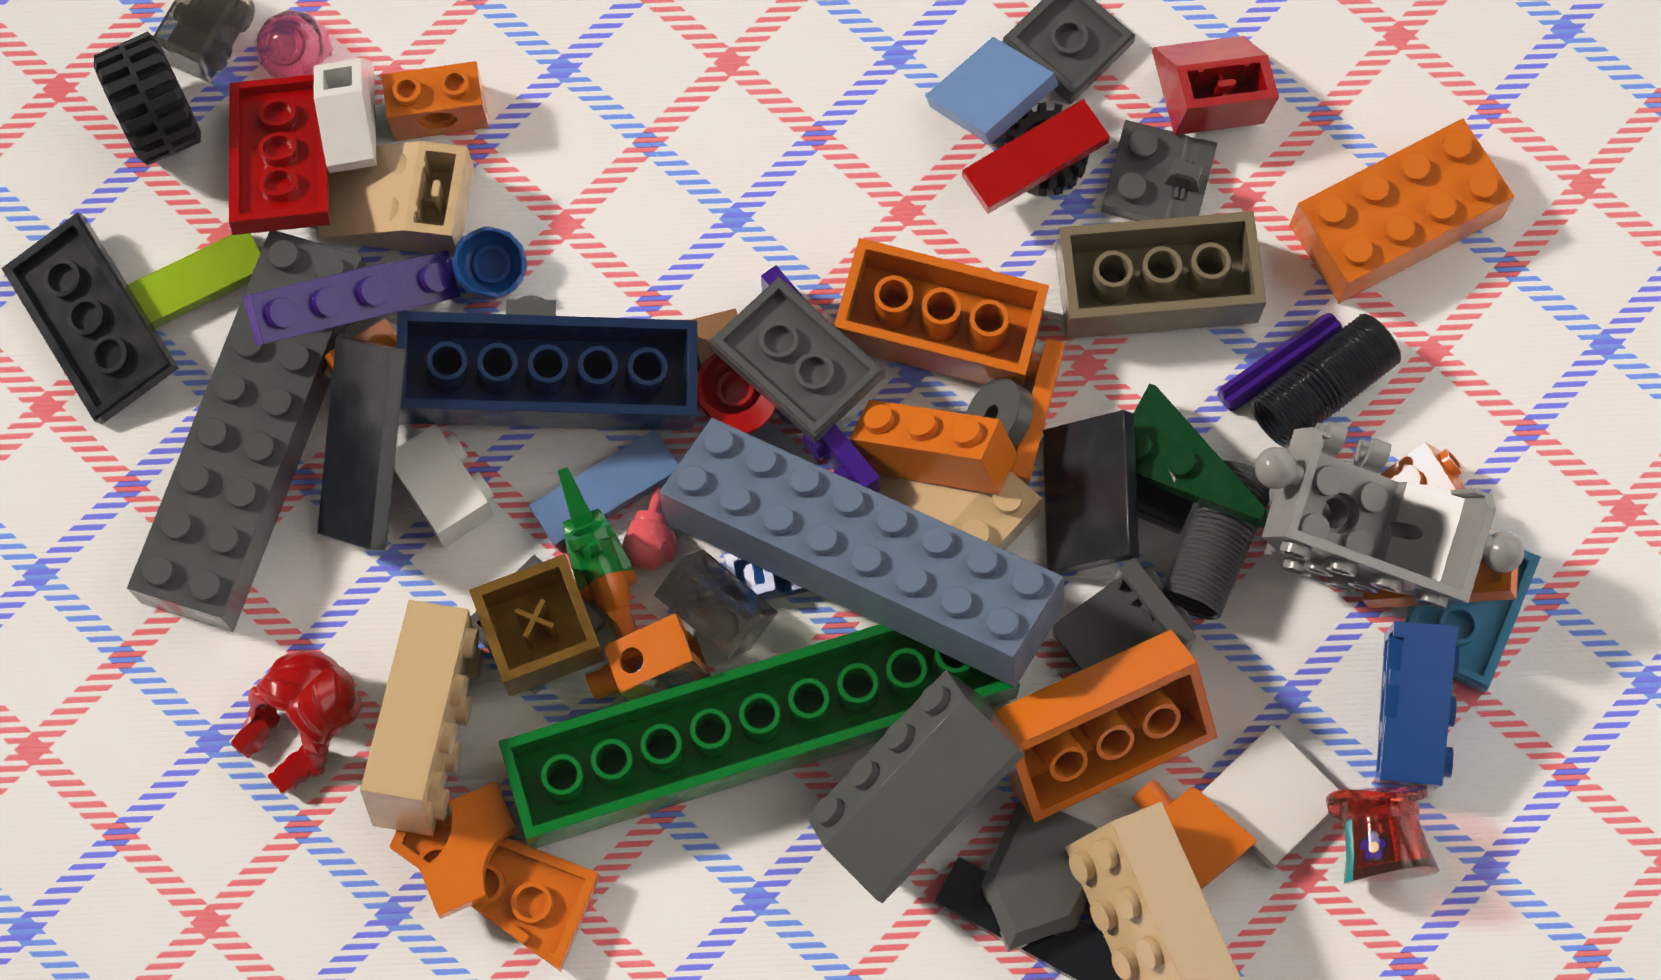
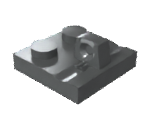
M1125 120L1101 212L1134 221L1199 216L1218 143L1193 138L1184 134L1174 135L1173 131Z

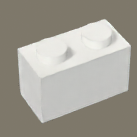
M435 423L396 448L394 473L442 546L446 547L494 516L488 500L493 498L494 494L479 471L471 476L463 465L462 461L468 458V455L453 432L445 437Z

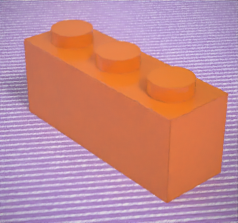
M870 399L850 437L852 444L878 475L1000 495L1018 456L1000 419Z

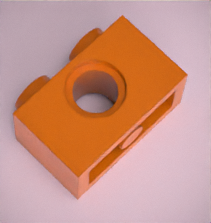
M477 61L381 74L386 117L395 141L489 128L484 85Z

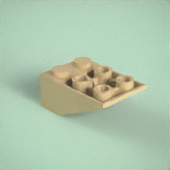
M426 141L377 145V165L329 173L331 225L318 226L317 241L426 254L448 250L450 256L454 257L457 243L464 233L474 175V166L467 146Z

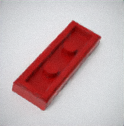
M1082 99L962 170V178L984 210L989 214L1109 143L1110 135L1086 101Z

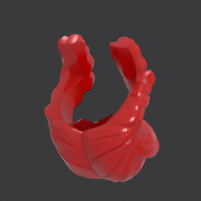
M300 651L277 658L268 673L263 676L256 686L250 689L248 694V703L250 705L249 717L244 721L242 729L231 741V746L240 755L250 758L252 754L261 750L263 742L270 737L271 728H275L278 725L280 716L277 714V710L284 711L300 733L302 746L297 752L287 756L285 761L278 765L274 772L268 774V778L281 794H285L295 789L299 783L306 781L310 775L313 777L320 776L325 771L327 753L329 752L332 738L343 728L351 725L357 719L363 707L362 699L356 693L354 680L348 671L322 652Z

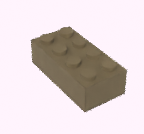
M1254 211L1059 227L1055 251L1066 339L1258 323L1266 305V296Z

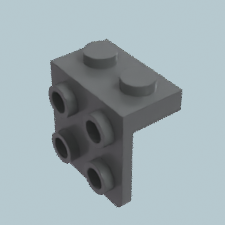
M1135 557L1118 568L1112 583L1057 621L1052 630L1054 638L1080 671L1172 629L1188 651L1197 637L1193 632L1195 624L1190 615L1180 605L1173 606L1162 593L1164 586L1156 572L1148 565L1142 567Z

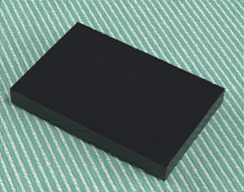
M1120 410L1044 429L1043 453L1047 569L1061 575L1127 561L1133 557L1140 558L1134 413Z

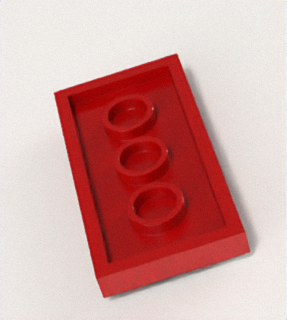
M314 74L229 83V225L232 235L331 225L330 180L314 102Z

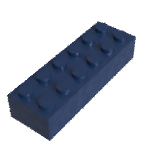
M398 311L397 348L405 349L406 352L399 424L436 423L437 425L655 429L669 431H692L697 418V320Z

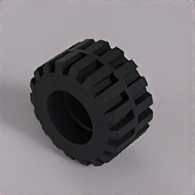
M147 31L94 55V69L128 142L139 160L148 166L201 142V130L158 40Z

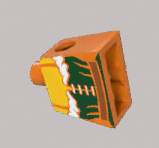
M676 613L604 646V651L609 663L585 672L588 687L596 701L619 691L631 701L711 676L695 631ZM643 662L641 668L638 671H636L638 665Z

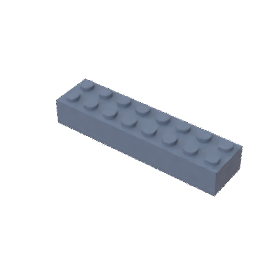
M714 418L710 419L659 491L668 525L1014 687L1019 683L1065 608L1063 576Z

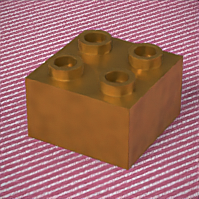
M565 554L469 590L502 682L509 696L605 660Z

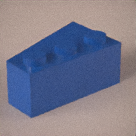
M1394 621L1384 633L1376 784L1437 789L1443 786V777L1451 778L1454 752L1453 747L1446 746L1448 727H1454L1456 719V696L1451 695L1453 676H1457L1460 651L1459 646H1456L1458 626Z

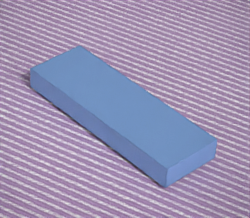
M654 429L574 477V480L590 511L599 508L607 519L652 492L654 487H660L665 484L678 466V463ZM559 486L529 504L531 512L555 550L566 544L562 522L570 519L562 486Z

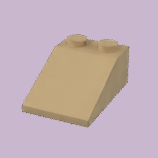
M1011 471L1000 495L879 475L880 494L1004 550L1036 518L1042 501L1041 496Z

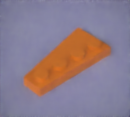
M447 814L445 820L437 819L433 836L396 830L389 848L419 870L434 860L445 847L451 832L452 816ZM507 838L495 849L487 866L486 885L489 898L470 907L561 972L600 875L593 870Z

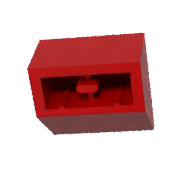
M1245 36L1157 46L1152 50L1174 135L1264 124L1279 99L1268 55Z

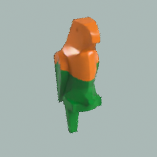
M565 467L558 470V475L570 519L562 522L575 581L583 601L595 602L598 608L607 614L617 640L638 630L629 608L631 599L629 588L636 583V574L615 531L599 508L590 511L569 468Z

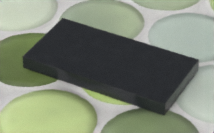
M77 212L1 268L94 422L99 424L105 423L179 369L84 215Z
M336 337L318 534L369 550H385L387 546L405 349L354 338Z

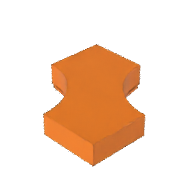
M497 781L448 801L452 813V827L448 841L434 860L419 869L440 919L489 898L486 885V870L489 860L500 843L506 837L509 838L517 832Z

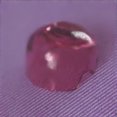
M286 10L269 17L259 30L256 38L259 63L274 78L314 74V66L321 65L327 56L332 55L333 48L329 31L312 15L304 12Z

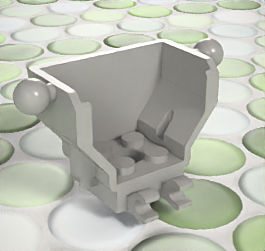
M1331 421L1327 425L1317 423L1315 428L1294 429L1288 450L1281 447H1271L1260 453L1256 459V477L1260 483L1270 488L1269 497L1271 501L1270 511L1262 534V538L1267 542L1263 555L1282 561V568L1286 571L1311 577L1312 573L1327 578L1326 584L1328 586L1355 593L1356 588L1378 593L1379 589L1414 596L1417 602L1430 607L1446 609L1448 603H1469L1482 556L1490 569L1501 573L1515 570L1523 561L1524 546L1516 535L1501 531L1488 536L1496 511L1492 494L1476 488L1451 490L1410 481L1398 482L1379 475V472L1388 461L1392 444L1377 438H1371V441L1360 439L1356 447L1354 463L1350 464L1335 458L1345 443L1348 428ZM1325 503H1327L1331 511L1329 522L1322 515Z

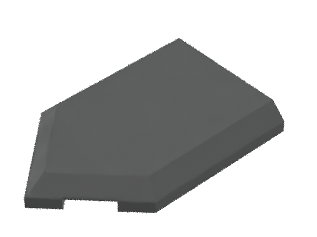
M1019 800L980 886L988 905H991L1001 929L1000 935L1008 952L1025 947L1030 942L1051 935L1057 936L1075 930L1088 899L1081 883L1075 879L1070 870L1069 856L1065 847L1097 830V827L1062 811L1034 823Z

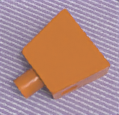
M1153 779L1131 798L1140 809L1162 801L1201 890L1250 851L1257 842L1250 833L1195 787H1191L1173 801L1160 784Z

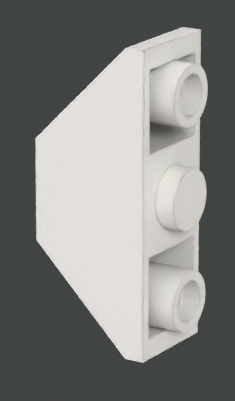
M355 58L315 65L314 102L328 172L335 173L377 165L375 78L372 61L364 58Z

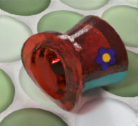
M1426 785L1398 788L1347 789L1328 794L1326 797L1328 812L1334 818L1340 819L1342 826L1345 827L1346 862L1344 884L1406 880L1429 876L1440 871L1428 846L1417 815L1420 814L1418 800L1428 796Z

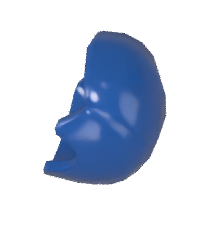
M488 226L478 228L462 236L457 243L452 260L457 282L468 294L482 300L504 298L515 291L523 282L527 269V259L523 245L509 231Z

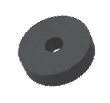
M998 378L988 382L977 392L969 404L966 414L1000 419L1015 448L1022 441L1030 427L1034 403L1031 393L1025 387L1011 379Z

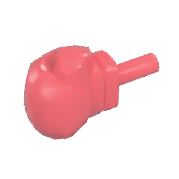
M661 487L653 488L648 511L639 510L635 513L634 520L631 521L622 543V547L632 566L639 569L657 570L664 562L673 561L677 554V537L668 527L665 515L660 514L662 503L659 491Z

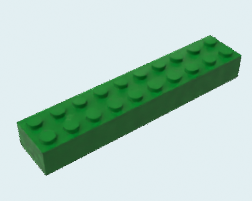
M878 624L498 741L526 840L531 847L539 848L876 743L885 735L888 728L904 715L921 697L923 691L933 684L945 670L986 698L991 707L1017 699L1020 683L1016 687L1011 686L884 625Z

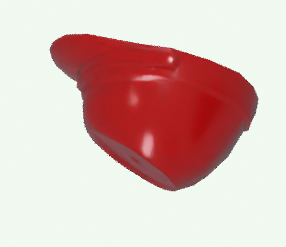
M716 353L706 359L697 372V406L710 419L714 418L747 434L755 432L771 420L776 408Z

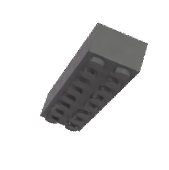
M269 231L244 296L364 268L366 265L360 255L280 231ZM242 298L127 586L129 592L141 604L234 632L331 380L322 376L328 364L324 356L335 349L336 337L344 334L348 325L256 346Z

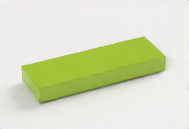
M251 233L231 234L128 284L153 327L157 328L248 284L260 256V251Z

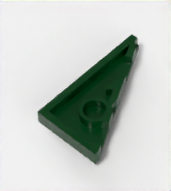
M1149 383L1134 411L1136 481L1265 528L1268 518L1266 508L1156 385Z

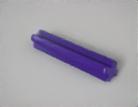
M1332 313L1323 314L1222 385L1217 393L1221 403L1229 411H1236L1258 395L1259 392H1262L1263 389H1266L1267 386H1270L1271 383H1274V380H1277L1278 377H1281L1282 374L1288 372L1298 362H1301L1315 348H1318L1326 340H1329L1330 337H1333L1337 331L1343 328L1341 323Z

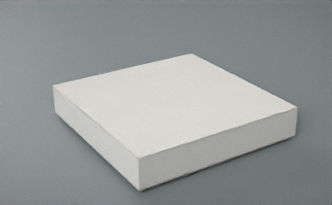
M1273 724L1201 792L1254 837L1257 842L1252 849L1272 869L1346 797Z

